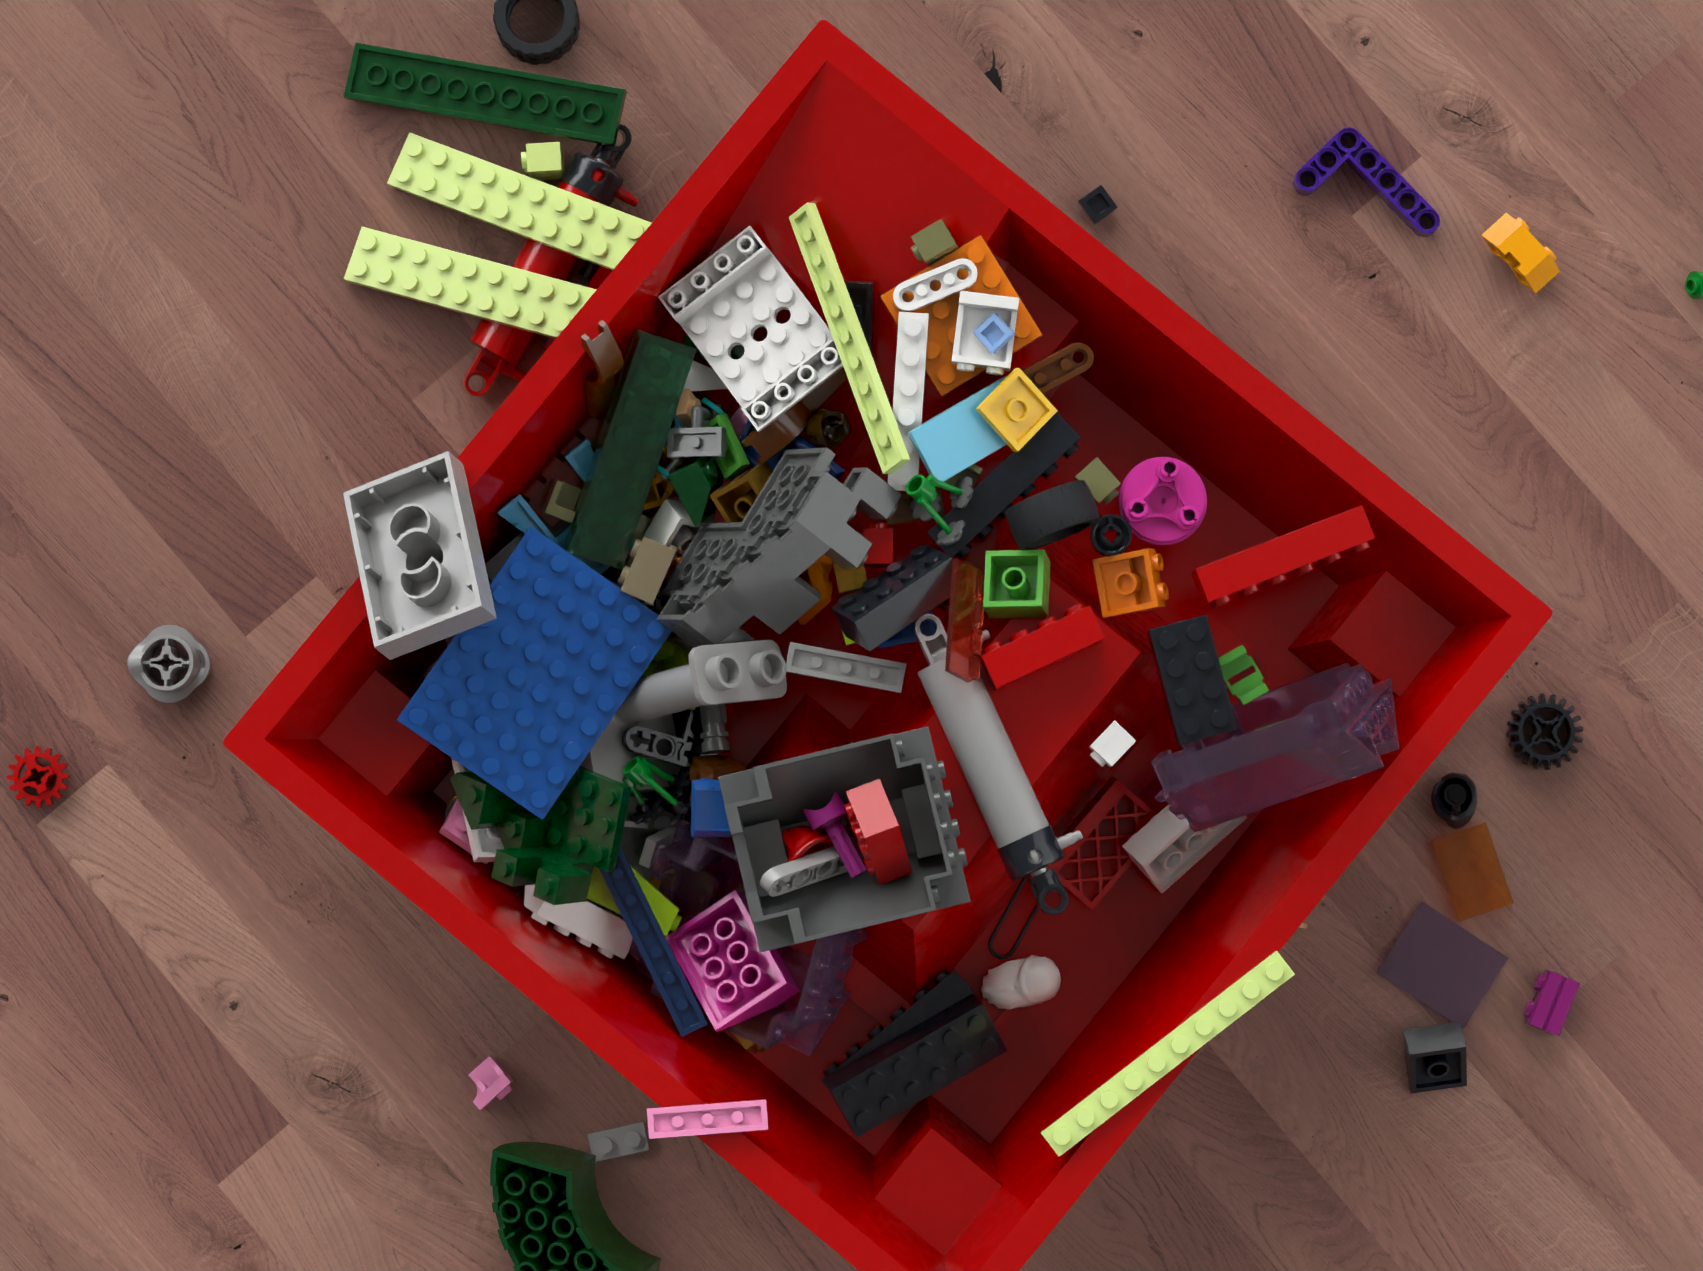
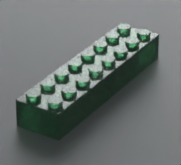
M636 328L575 509V517L570 524L563 548L570 554L623 570L697 350L691 345Z

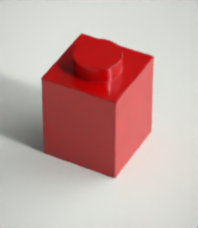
M871 523L869 528H863V537L872 543L868 550V557L863 563L864 567H886L894 563L893 528H887L886 523Z

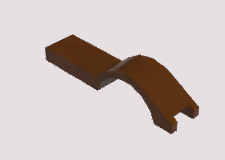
M603 320L598 323L600 335L591 341L590 337L586 334L581 336V346L588 353L597 369L585 379L588 414L595 420L599 419L617 404L615 374L623 368L624 363L621 351L608 325Z
M844 367L760 432L757 430L752 431L741 442L744 447H748L751 444L760 454L756 459L759 464H763L802 432L807 426L810 416L847 379Z

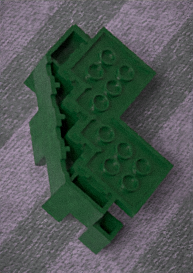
M579 766L544 819L541 820L471 771L457 772L450 777L471 830L496 828L504 849L496 850L491 878L511 887L535 884L534 897L552 905L586 902L593 866L607 872L616 870L632 787Z

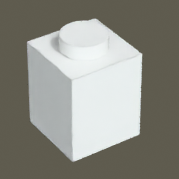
M1114 720L1089 746L1093 751L1090 756L1101 767L1105 764L1112 767L1136 740Z

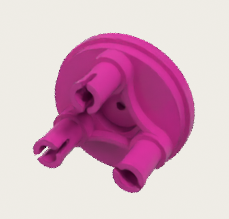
M1170 457L1151 458L1136 465L1125 477L1119 491V512L1121 517L1130 525L1132 534L1140 540L1160 546L1176 544L1191 536L1202 523L1207 508L1206 489L1200 476L1188 464Z

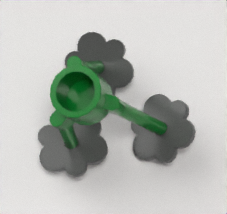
M920 474L915 475L906 485V493L914 499L910 504V508L913 510V518L921 519L923 522H928L933 518L943 529L937 535V544L939 546L956 543L962 536V528L965 526V522L960 520L947 525L940 517L938 512L941 510L939 505L941 497L936 492L935 486L950 491L951 506L963 509L967 506L973 495V489L971 488L972 478H959L956 481V486H952L938 480L932 474L927 478Z

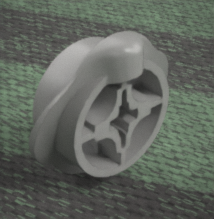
M163 625L154 629L133 649L127 659V666L133 678L146 689L151 697L165 703H176L187 698L196 687L205 681L212 670V660L206 649L186 629L176 625ZM176 641L185 647L189 660L180 658L176 648ZM165 643V646H162L161 654L157 658H152L156 649ZM171 660L181 663L169 666V668L159 665L166 664V662H170ZM150 668L160 670L161 679L164 680V687L155 681ZM188 669L186 676L179 683L175 684L179 673Z

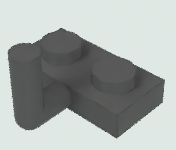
M695 405L691 410V428H668L667 457L671 459L726 457V428L703 427V419L706 421L711 420L713 412L705 407Z

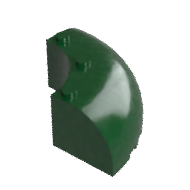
M512 1142L500 1145L492 1150L490 1186H492L494 1199L492 1208L493 1213H496L499 1225V1238L504 1250L508 1251L514 1263L513 1268L515 1271H659L661 1258L641 1250L628 1241L607 1216L596 1186V1155L541 1142Z

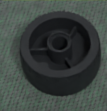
M1077 480L1045 490L1020 501L1005 512L1009 528L1020 550H1033L1079 533L1100 521L1096 502L1085 480Z

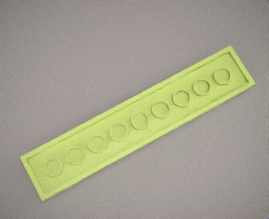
M410 132L387 182L393 188L610 270L617 266L651 225L649 221Z
M361 227L344 276V280L349 283L554 339L559 336L597 290L366 227Z

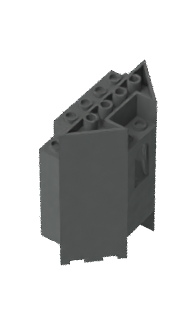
M928 726L752 767L753 769L718 777L760 952L971 902L963 871V866L968 865L964 848L958 849L955 838L961 836L957 819L951 820L948 808L954 807L950 790L944 791L941 779L947 778L943 761L937 762ZM880 779L894 815L902 825V838L913 873L879 885L876 876H869L867 870L851 878L847 871L775 897L770 896L761 887L760 880L765 872L775 866L788 862L782 832L786 828H795L800 825L811 827L802 811L803 809L816 811L824 808L832 800L834 792L837 791L845 805L849 803L846 791ZM842 816L843 818L840 820V822L843 825H847L845 817Z

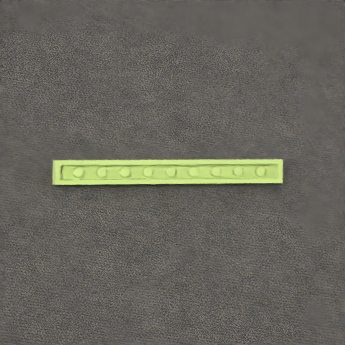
M807 202L793 213L789 220L882 473L892 474L910 461L817 206L815 203Z
M1278 951L1273 952L1040 1133L1060 1157L1294 976L1295 973Z

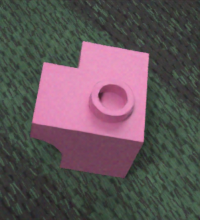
M492 1055L469 1074V1077L477 1086V1096L473 1103L479 1110H482L495 1097L501 1100L513 1090L509 1085L514 1080Z

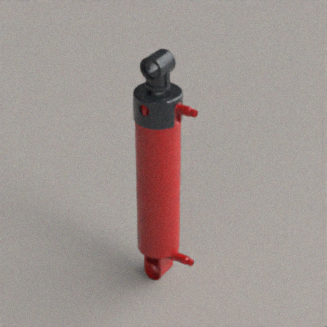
M620 124L618 132L623 137L620 146L596 144L591 153L592 157L576 152L560 178L557 188L608 207L615 197L635 207L639 199L621 188L624 182L623 177L611 169L616 168L625 150L631 144L632 135L630 130L625 125ZM527 239L512 267L566 281L578 257ZM481 319L469 340L480 349L462 379L463 390L471 396L485 394L498 372L520 383L526 373L516 368L535 333ZM474 375L479 376L483 381L482 388L477 392L469 387V379Z

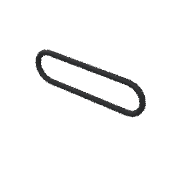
M1029 875L1022 878L989 938L988 949L996 958L1007 959L1013 955L1039 909L1036 903L1010 952L1005 955L997 954L992 947L993 940Z

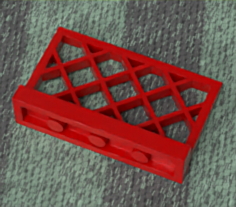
M1111 777L1063 833V835L1079 830L1083 838L1076 841L1075 844L1062 849L1065 855L1064 858L1047 866L1048 870L1055 868L1061 884L1093 910L1133 863L1128 854H1120L1119 838L1131 837L1139 831L1138 816L1149 815L1152 818L1157 814L1121 781ZM1125 794L1132 800L1133 813L1117 814V802ZM1137 805H1138L1144 812H1137ZM1113 808V814L1107 815L1108 812ZM1133 817L1134 833L1119 834L1118 818ZM1113 818L1114 835L1099 836L1098 824L1102 819ZM1094 830V836L1088 837ZM1115 839L1116 855L1100 856L1099 840ZM1095 840L1096 856L1080 858L1079 846L1084 841ZM1075 852L1076 858H1070ZM1120 858H1126L1125 861L1121 864ZM1116 859L1117 870L1113 875L1101 876L1100 860ZM1096 860L1097 877L1082 878L1081 862ZM1076 862L1077 878L1065 879L1058 873L1065 863ZM1102 880H1108V881L1102 886ZM1097 881L1098 892L1091 900L1083 895L1082 882ZM1077 882L1078 890L1071 883Z

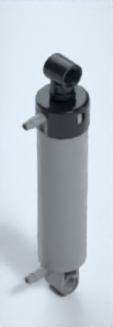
M925 614L915 623L914 633L929 666L920 670L917 674L996 843L998 854L1009 878L1012 881H1016L1031 874L1032 878L1027 881L1037 900L1039 909L1048 915L1059 914L1067 907L1069 898L1055 868L1048 870L1047 866L1062 860L1065 856L1062 849L1075 844L1083 836L1077 830L1057 838L1044 815L969 651L970 648L990 638L988 630L976 632L950 643L939 618L932 614ZM923 621L933 622L936 626V633L932 636L923 635L920 631V624ZM1050 891L1058 893L1061 899L1059 906L1054 909L1045 904V896Z

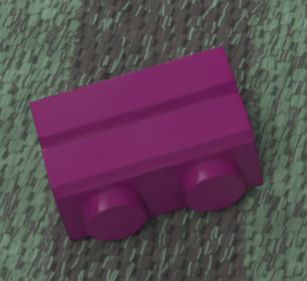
M1545 970L1543 975L1539 973L1533 989L1537 991L1534 1000H1528L1522 1016L1526 1017L1524 1023L1552 1035L1560 1036L1580 983L1549 970Z

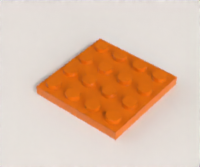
M981 235L911 277L914 278L947 263L964 258L975 264L977 280L973 286L963 291L1019 298ZM959 270L957 277L964 280L968 277V272L966 270ZM938 281L930 283V289L933 291H938L941 288V284ZM894 287L881 295L880 298L898 325L899 312L904 311L898 309L894 303L893 293L896 288ZM906 292L903 294L902 299L905 302H911L914 296L912 293ZM960 292L912 311V313L929 314L925 371L941 397L986 371L985 368L977 367L974 368V372L957 370V365L951 364ZM1020 298L1012 354L1042 337V333Z

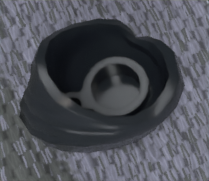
M1456 772L1443 776L1441 781L1434 785L1431 793L1433 810L1437 816L1446 821L1448 826L1453 829L1463 828L1471 820L1477 806V790L1473 780L1466 774Z

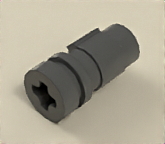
M725 704L700 706V719L703 733L700 734V739L703 740V743H701V753L717 754L729 752L730 741L727 740L729 731H726L725 727L727 722Z

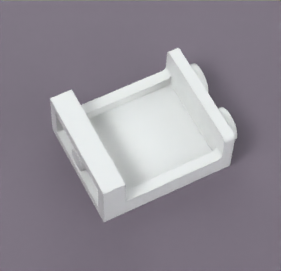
M960 291L951 364L957 365V370L974 372V368L977 367L985 368L986 373L992 375H1004V371L1010 372L1014 336L995 354H991L973 332L996 312L1015 333L1019 298Z

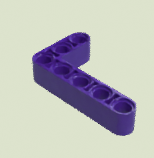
M1351 127L1340 130L1299 169L1294 177L1293 186L1296 192L1301 195H1310L1346 162L1416 235L1429 237L1440 225V217L1429 203L1356 129ZM1342 136H1350L1354 140V147L1349 149L1343 147L1340 143V138ZM1323 155L1331 156L1334 160V166L1331 168L1322 166L1320 157ZM1362 156L1371 157L1374 161V167L1370 169L1362 167L1360 158ZM1304 174L1310 175L1314 179V185L1304 187L1300 183V176ZM1389 176L1393 180V187L1390 189L1383 188L1380 185V177ZM1408 196L1413 201V207L1411 209H1404L1399 203V198ZM1422 216L1429 217L1433 222V227L1431 229H1423L1419 224V218Z

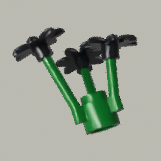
M639 757L631 759L622 770L625 776L622 781L632 787L631 792L639 803L638 807H636L637 813L629 817L630 820H635V824H640L645 819L651 821L653 814L663 810L661 807L663 804L662 799L655 803L653 799L649 801L644 800L635 786L644 787L649 784L673 806L672 809L677 813L669 825L674 826L681 822L683 816L688 814L691 809V800L684 804L675 798L677 796L683 797V787L691 785V781L688 780L690 769L685 771L684 768H680L678 776L674 774L669 775L649 763L644 757L641 759ZM651 772L668 781L670 786L666 791L652 779L653 774Z

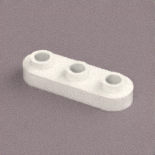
M961 258L900 283L895 288L893 293L894 303L898 309L904 312H912L968 289L977 280V268L972 261ZM959 270H966L968 277L961 280L957 277V272ZM938 281L941 284V288L938 291L931 290V282ZM904 293H912L914 299L911 302H905L902 299Z

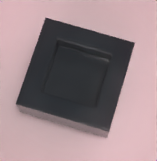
M1102 185L1078 201L1094 225L1118 208Z

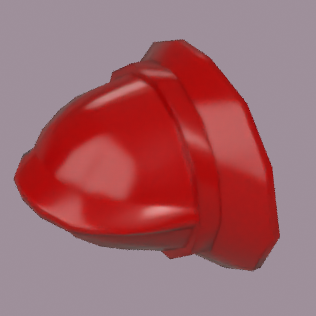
M806 825L786 828L782 832L788 862L834 846L831 839L824 832L813 831L812 827Z

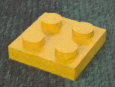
M1015 368L981 402L976 411L1013 452H1018L1057 412V409L1020 368Z

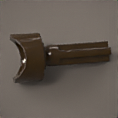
M821 408L810 416L807 426L802 432L807 433L809 441L814 446L833 449L850 434L851 425L850 420L844 413Z

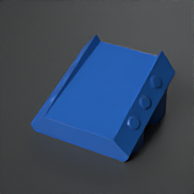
M711 778L692 780V837H732L719 780H712Z

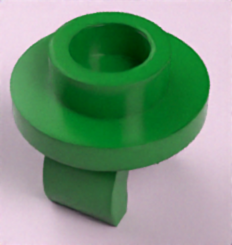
M1700 271L1690 272L1685 281V290L1692 299L1703 298V273Z

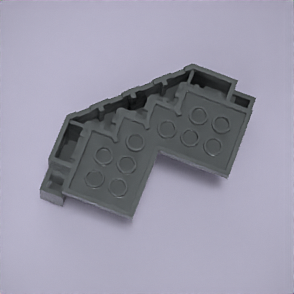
M828 448L786 450L742 522L702 523L659 593V596L667 601L656 620L673 632L670 640L688 653L693 648L702 645L757 641L740 628L753 615L778 634H781L820 601V592L799 577L824 554L842 568H858L866 561L868 550L872 543L847 524L856 514V507L872 519H887L896 511L898 507L897 502L902 494L867 467L853 468L844 484L840 483L828 473L832 467L831 461L836 455Z

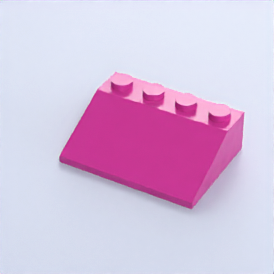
M734 890L676 929L675 932L666 936L678 963L716 1032L773 1009L799 992L777 949L760 952L747 898L737 890Z

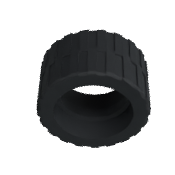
M497 0L494 3L493 22L500 42L507 49L508 53L518 58L519 61L538 65L542 63L548 64L556 59L559 60L566 52L571 50L572 45L578 38L580 15L575 0H555L563 12L562 27L555 37L538 44L522 41L511 28V12L520 0Z

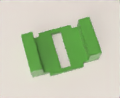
M1243 644L1218 658L1224 681L1232 696L1236 695L1242 706L1269 691L1266 684L1262 682L1264 678L1251 655L1247 656V651ZM1253 665L1255 673L1232 686L1229 684L1227 679Z

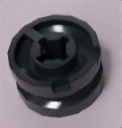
M1108 514L1100 517V521L1092 526L1089 538L1094 550L1102 556L1108 557L1121 554L1127 549L1131 542L1132 531L1124 518L1119 515ZM1109 530H1113L1116 533V539L1112 542L1105 537V533Z

